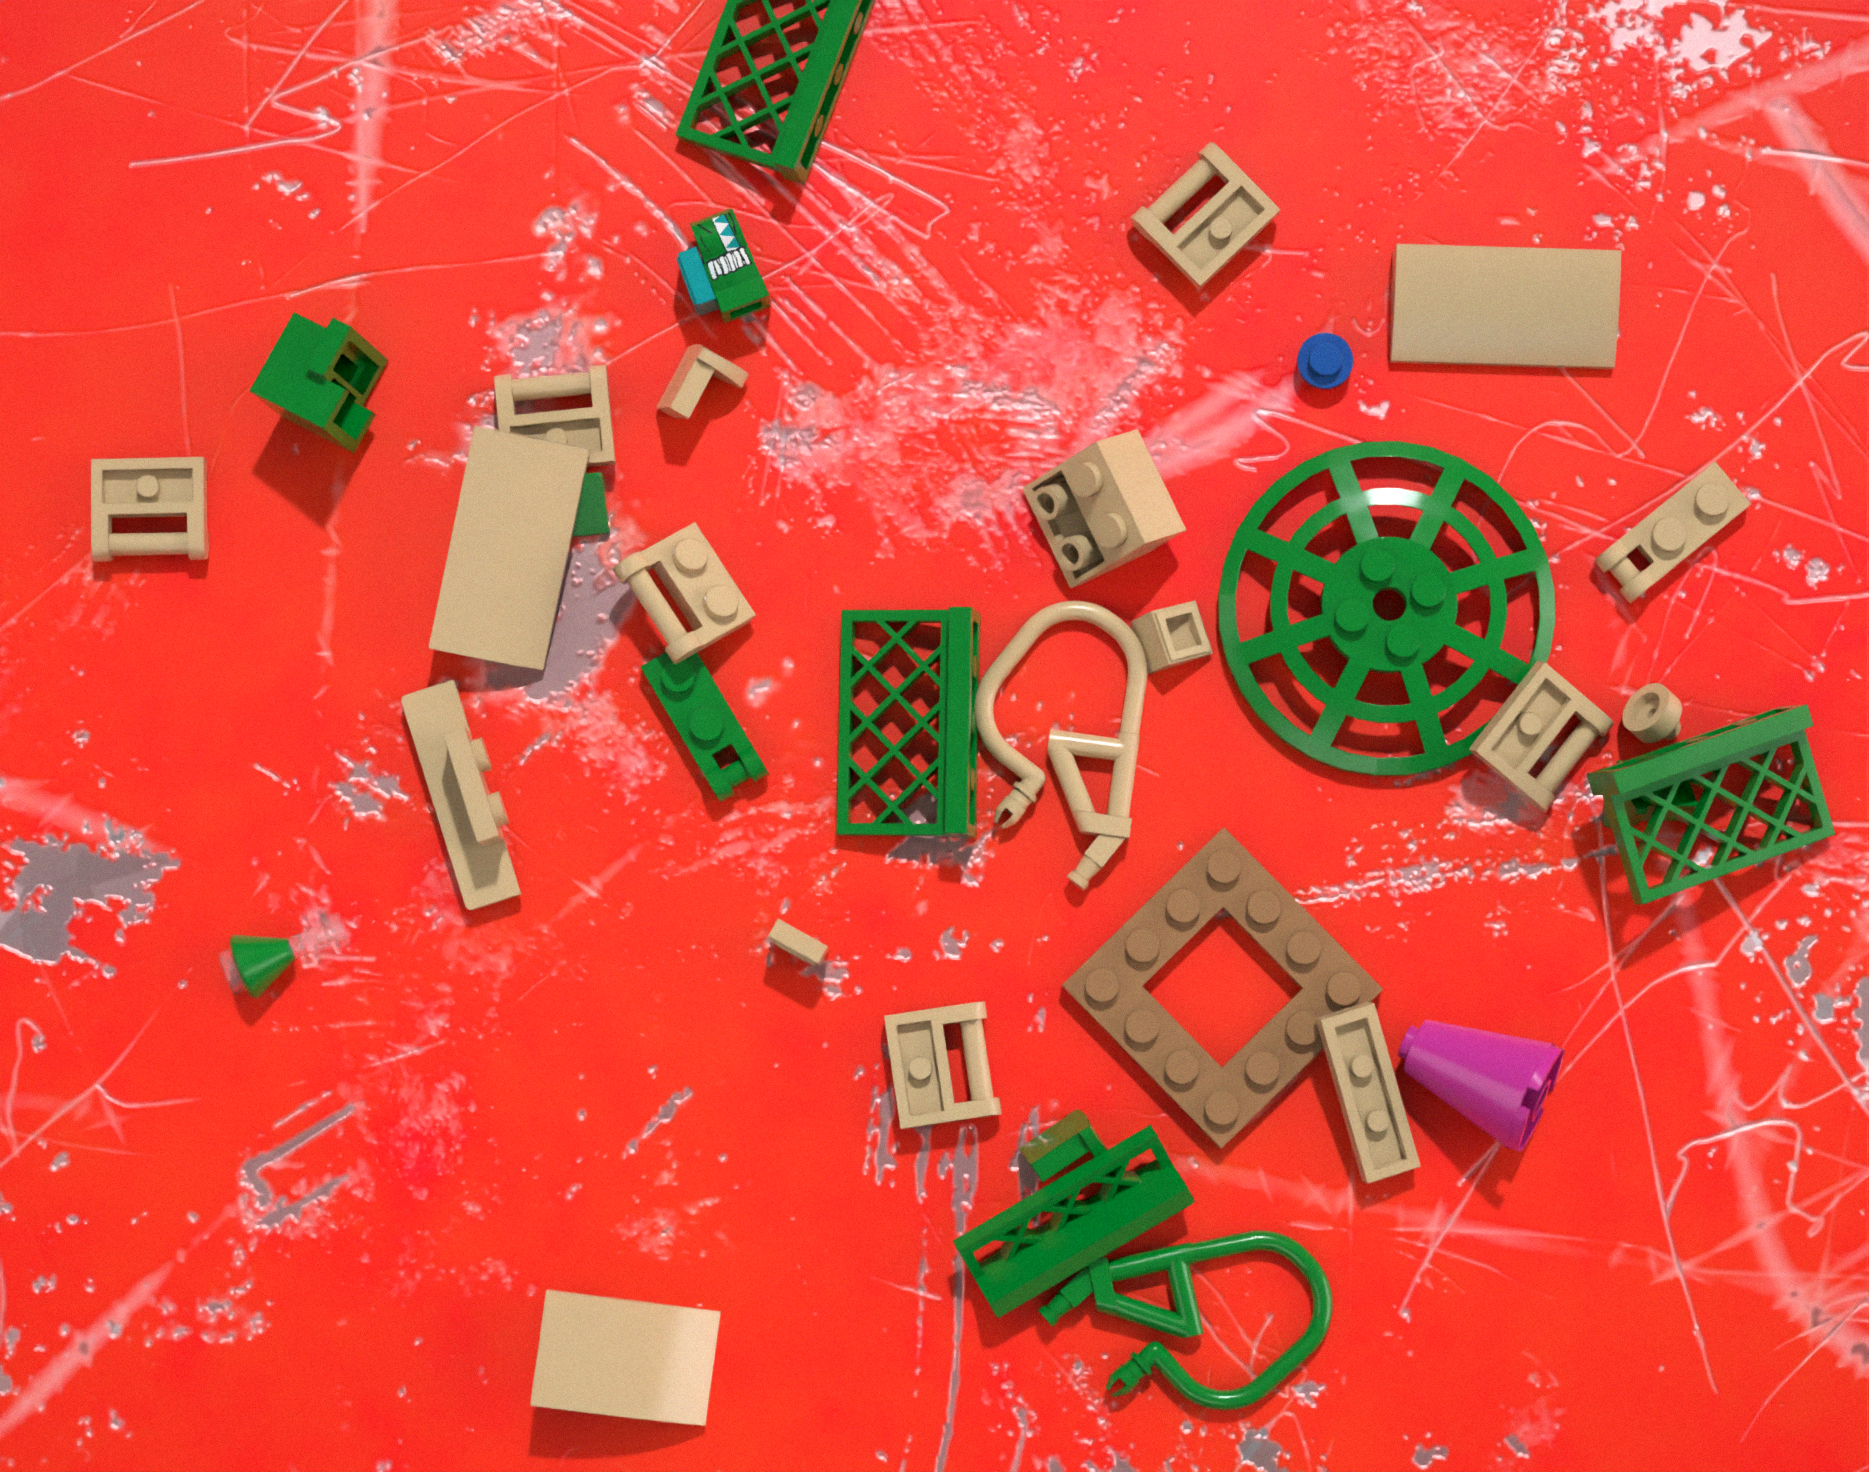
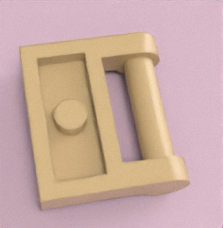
M1209 142L1198 152L1200 159L1148 208L1141 206L1130 217L1134 227L1147 240L1152 242L1198 290L1272 222L1281 210L1213 142ZM1214 175L1221 178L1226 185L1175 234H1172L1163 225Z
M606 364L589 366V372L522 379H513L512 374L494 376L499 430L590 449L587 467L616 464L610 387ZM582 394L592 395L593 407L516 415L515 401Z
M204 457L91 459V550L94 562H111L113 556L188 554L190 560H207L209 556L207 460ZM187 516V532L113 534L112 518Z
M695 522L649 548L628 556L612 569L621 584H629L668 644L665 651L674 664L687 659L747 625L756 616ZM649 570H655L694 631L686 632L650 577Z
M1536 661L1470 746L1469 750L1514 787L1527 802L1540 811L1546 812L1556 800L1553 795L1555 790L1596 737H1604L1614 725V722L1546 662ZM1573 714L1576 715L1580 721L1538 777L1536 779L1528 773L1570 717Z
M985 1001L884 1016L901 1129L1002 1114L1000 1097L994 1098L982 1022V1019L988 1018ZM960 1023L971 1101L954 1103L943 1025Z

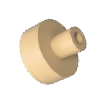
M1651 683L1643 686L1630 697L1624 707L1622 721L1624 726L1642 742L1654 743L1663 738L1671 740L1681 730L1679 720L1682 714V704L1679 698L1664 685Z

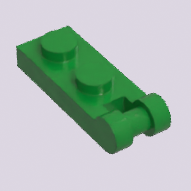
M665 652L641 666L643 673L720 803L733 796L735 793L732 789L750 778L755 783L769 774L698 653L674 664ZM733 746L740 759L720 769L713 757Z

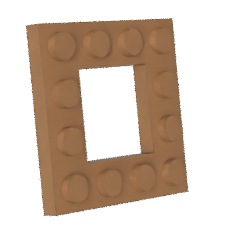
M1225 827L1062 984V987L1220 1149L1324 1048L1315 1018L1364 1002H1371L1383 990ZM1221 909L1301 988L1223 1067L1143 987Z

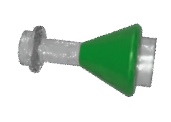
M326 911L322 912V925L289 938L232 935L229 940L230 948L219 952V959L233 993L236 995L247 990L251 997L259 998L295 959L328 946H332L337 955L342 954L341 947L347 946L351 942L339 912L330 916Z

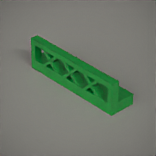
M1149 1125L953 1240V1243L996 1317L1000 1318L1195 1203V1200L1173 1166L1156 1132ZM1151 1149L1155 1157L1154 1161L1137 1171H1125L1131 1159ZM1090 1183H1103L1098 1194L1087 1200L1076 1199L1080 1189ZM1043 1211L1053 1212L1047 1224L1038 1229L1027 1228L1031 1218ZM994 1240L1004 1241L999 1252L978 1263L973 1252Z

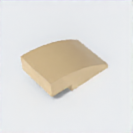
M548 1289L545 1295L530 1406L706 1426L721 1311Z

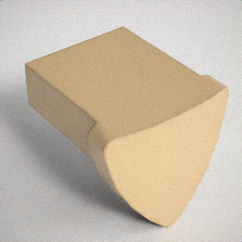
M700 344L691 345L684 353L656 408L675 419L689 418L711 376L742 388L749 374Z

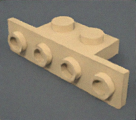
M450 680L404 695L401 698V703L465 907L473 911L522 895L501 826L509 824L507 812L500 792L497 791L490 794L484 772L492 770L490 758L482 737L473 740L455 681Z

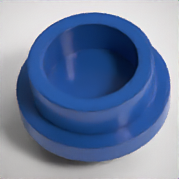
M1319 333L1311 336L1302 344L1297 355V368L1302 379L1310 386L1324 390L1333 389L1341 385L1349 377L1353 368V354L1347 342L1341 337L1331 333Z

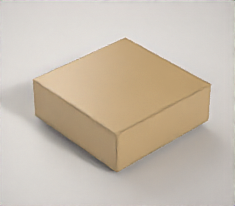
M777 919L768 935L772 944L815 968L816 966L820 967L829 951L828 946L780 919Z

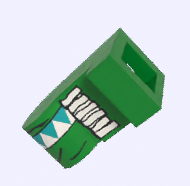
M732 208L690 223L724 324L771 307L769 293Z

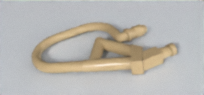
M1065 601L1041 609L1019 629L982 677L975 697L974 712L978 734L987 750L1000 763L1022 779L1020 783L1015 781L1012 785L1014 789L1008 796H1005L996 808L994 817L996 824L1004 811L1012 815L1001 826L1002 829L1015 825L1024 815L1030 803L1036 802L1037 797L1035 795L1044 785L1046 775L1039 767L1009 745L1001 736L995 723L993 710L995 696L1000 685L1037 638L1049 627L1063 621L1080 620L1092 623L1107 632L1122 648L1127 661L1128 676L1118 737L1110 738L1050 729L1047 752L1078 830L1082 834L1098 836L1086 850L1074 871L1071 870L1066 876L1074 885L1084 891L1089 885L1088 881L1104 867L1123 841H1128L1130 837L1132 818H1129L1140 743L1139 733L1147 683V661L1144 649L1134 631L1114 613L1094 603ZM1073 755L1114 761L1107 815L1095 812Z

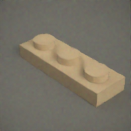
M1368 1001L1315 1018L1361 1180L1369 1184L1421 1167L1375 1004Z

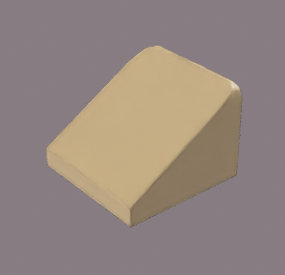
M1196 601L1154 610L1131 622V629L1140 640L1145 652L1148 674L1213 654Z

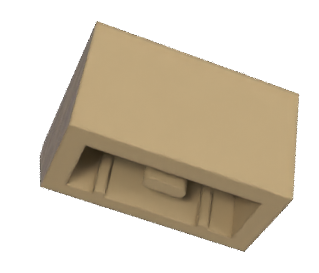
M1138 429L1094 442L1022 488L1070 589L1141 557L1186 531Z

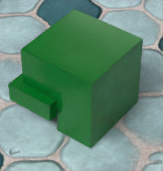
M294 312L249 391L281 417L355 453L376 415L364 408L363 405L386 366L388 359L351 326L332 317L329 325L325 328Z

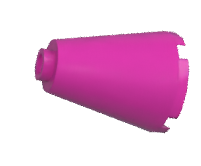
M1426 1019L1420 1028L1412 1025L1409 1027L1401 1043L1398 1057L1406 1060L1404 1064L1405 1073L1507 1149L1511 1148L1521 1152L1531 1138L1544 1112V1109L1541 1107L1548 1091H1553L1563 1063L1565 1050L1554 1046L1553 1043Z

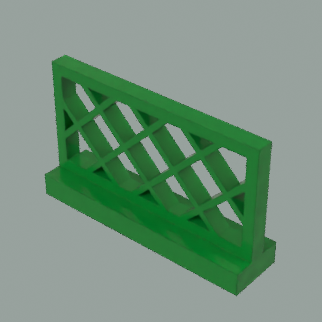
M727 0L675 135L679 140L780 172L785 179L805 185L875 0H805L807 5L777 19L769 0H761L771 23L742 36L736 24L740 9L758 0ZM827 8L823 20H821L818 12ZM812 15L819 30L815 41L793 53L783 29ZM733 31L736 40L728 43L730 35ZM777 33L787 56L758 70L748 47ZM741 50L752 73L722 87L716 74L720 61ZM807 59L802 72L798 63ZM793 67L799 80L795 93L773 104L763 80ZM713 82L717 91L708 95ZM757 84L767 108L738 121L728 98ZM722 101L732 125L712 135L695 130L701 111ZM787 111L784 122L782 123L779 114ZM773 118L779 135L772 153L768 154L751 148L744 131ZM737 135L741 144L728 141V139Z
M949 607V610H842L837 835L976 838L978 731L974 704L980 682L981 614L972 607ZM856 623H878L892 637L869 661L855 647ZM888 623L907 624L896 633ZM920 623H941V645L924 661L904 639ZM900 645L919 667L895 689L876 667ZM856 657L863 664V667L854 675ZM939 659L940 677L931 669ZM871 673L891 694L867 717L854 703V688ZM927 673L940 687V700L922 717L903 695ZM898 701L918 723L894 745L874 723ZM855 714L862 723L853 731V717ZM938 715L939 733L930 725ZM870 729L889 751L866 773L853 760V744ZM925 729L939 743L938 758L921 773L902 751ZM897 757L917 779L893 801L873 779ZM852 769L861 777L853 787ZM937 771L938 789L929 781ZM868 785L888 807L872 823H851L852 800ZM923 785L937 799V824H915L900 809ZM895 813L904 823L885 822Z
M1808 704L1779 706L1587 774L1593 796H1603L1635 905L1646 904L1836 835L1805 732L1806 728L1814 726ZM1790 744L1796 765L1787 781L1768 770V767L1777 748ZM1760 754L1757 762H1754L1751 759H1749L1750 757ZM1733 763H1737L1752 772L1741 798L1720 787L1728 766ZM1712 771L1708 780L1701 776ZM1763 779L1784 791L1772 817L1752 806ZM1685 780L1704 789L1692 816L1671 804L1680 783ZM1663 789L1660 797L1652 793ZM1715 796L1736 808L1724 834L1704 823ZM1640 797L1655 806L1644 833L1630 826L1623 802ZM1795 798L1808 805L1814 828L1799 833L1784 824ZM1666 814L1688 825L1676 852L1655 840ZM1747 815L1768 826L1759 847L1753 850L1736 841ZM1699 832L1720 843L1711 865L1704 868L1687 859ZM1779 833L1787 837L1776 841ZM1634 840H1636L1637 842H1639V844H1638L1637 847H1636V844H1635V841H1634ZM1651 849L1671 860V863L1662 883L1648 887L1643 864ZM1731 850L1739 854L1728 859ZM1682 868L1690 871V873L1679 876Z

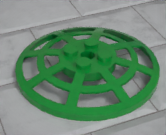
M1400 441L1362 442L1335 448L1302 462L1276 480L1253 504L1237 529L1223 563L1217 597L1218 630L1225 661L1239 692L1258 719L1281 741L1306 757L1340 771L1372 777L1410 776L1437 770L1473 754L1469 750L1470 746L1491 719L1464 739L1447 746L1437 713L1448 709L1465 697L1482 680L1488 669L1519 685L1536 661L1547 663L1551 652L1556 621L1555 589L1547 555L1534 526L1514 498L1489 475L1465 460L1433 447ZM1367 457H1403L1426 461L1440 466L1444 470L1431 496L1399 488H1376L1362 491L1350 461ZM1325 469L1329 470L1339 499L1330 502L1311 515L1294 533L1289 542L1258 529L1267 513L1287 492L1310 476ZM1464 478L1481 488L1503 509L1519 531L1527 550L1496 558L1492 547L1479 529L1461 512L1451 507ZM1375 505H1399L1415 508L1423 512L1410 539L1379 537L1368 507ZM1346 514L1357 545L1345 552L1335 564L1304 550L1322 528ZM1443 522L1450 525L1466 540L1480 562L1479 564L1449 573L1444 563L1430 551ZM1249 550L1278 563L1274 572L1270 593V617L1273 631L1240 642L1236 620V591L1240 567L1246 551ZM1294 570L1324 585L1320 598L1321 615L1290 625L1288 618V591ZM1535 571L1539 588L1540 619L1535 648L1529 664L1499 648L1504 637L1507 619V593L1504 580ZM1488 585L1490 617L1485 639H1482L1455 624L1458 609L1457 594ZM1383 590H1391L1398 593L1404 601L1403 615L1392 621L1380 618L1373 609L1374 596ZM1328 637L1333 647L1348 660L1335 688L1327 685L1312 671L1302 657L1298 646ZM1443 645L1474 660L1469 669L1455 683L1432 696L1423 664L1438 653ZM1281 653L1285 664L1297 681L1317 700L1326 705L1311 735L1294 726L1272 705L1255 681L1248 664ZM1368 671L1381 674L1401 673L1410 703L1382 706L1356 700L1355 697ZM1346 715L1358 720L1375 723H1405L1415 720L1425 753L1410 757L1376 758L1348 753L1332 747L1331 744Z

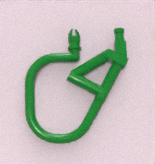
M1254 1230L1195 1243L1188 1242L1107 1260V1257L1100 1258L1079 1271L1057 1292L1048 1305H1043L1038 1309V1312L1054 1327L1059 1322L1058 1319L1076 1308L1092 1293L1096 1310L1180 1338L1204 1334L1190 1266L1198 1262L1249 1251L1264 1250L1277 1253L1288 1259L1307 1280L1313 1298V1312L1309 1325L1302 1336L1253 1381L1232 1390H1216L1206 1387L1194 1380L1160 1342L1153 1341L1148 1343L1139 1353L1136 1354L1133 1351L1130 1354L1131 1358L1109 1375L1105 1387L1109 1391L1112 1385L1120 1379L1125 1385L1111 1395L1113 1397L1126 1395L1139 1384V1381L1146 1374L1150 1376L1153 1373L1151 1368L1155 1366L1169 1383L1189 1401L1213 1410H1235L1252 1405L1264 1398L1319 1347L1331 1323L1333 1297L1330 1283L1324 1270L1306 1248L1283 1234L1273 1231ZM1167 1271L1176 1312L1115 1293L1112 1282Z

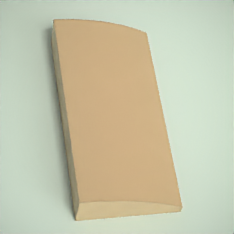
M1396 244L1392 252L1390 363L1614 369L1619 321L1621 250Z
M474 426L428 648L539 670L545 669L590 449L485 426Z

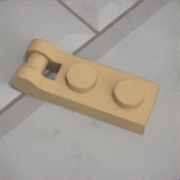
M1714 461L1601 553L1594 561L1604 573L1609 570L1623 586L1619 591L1631 603L1743 512L1751 503ZM1635 548L1651 564L1641 573L1627 557Z

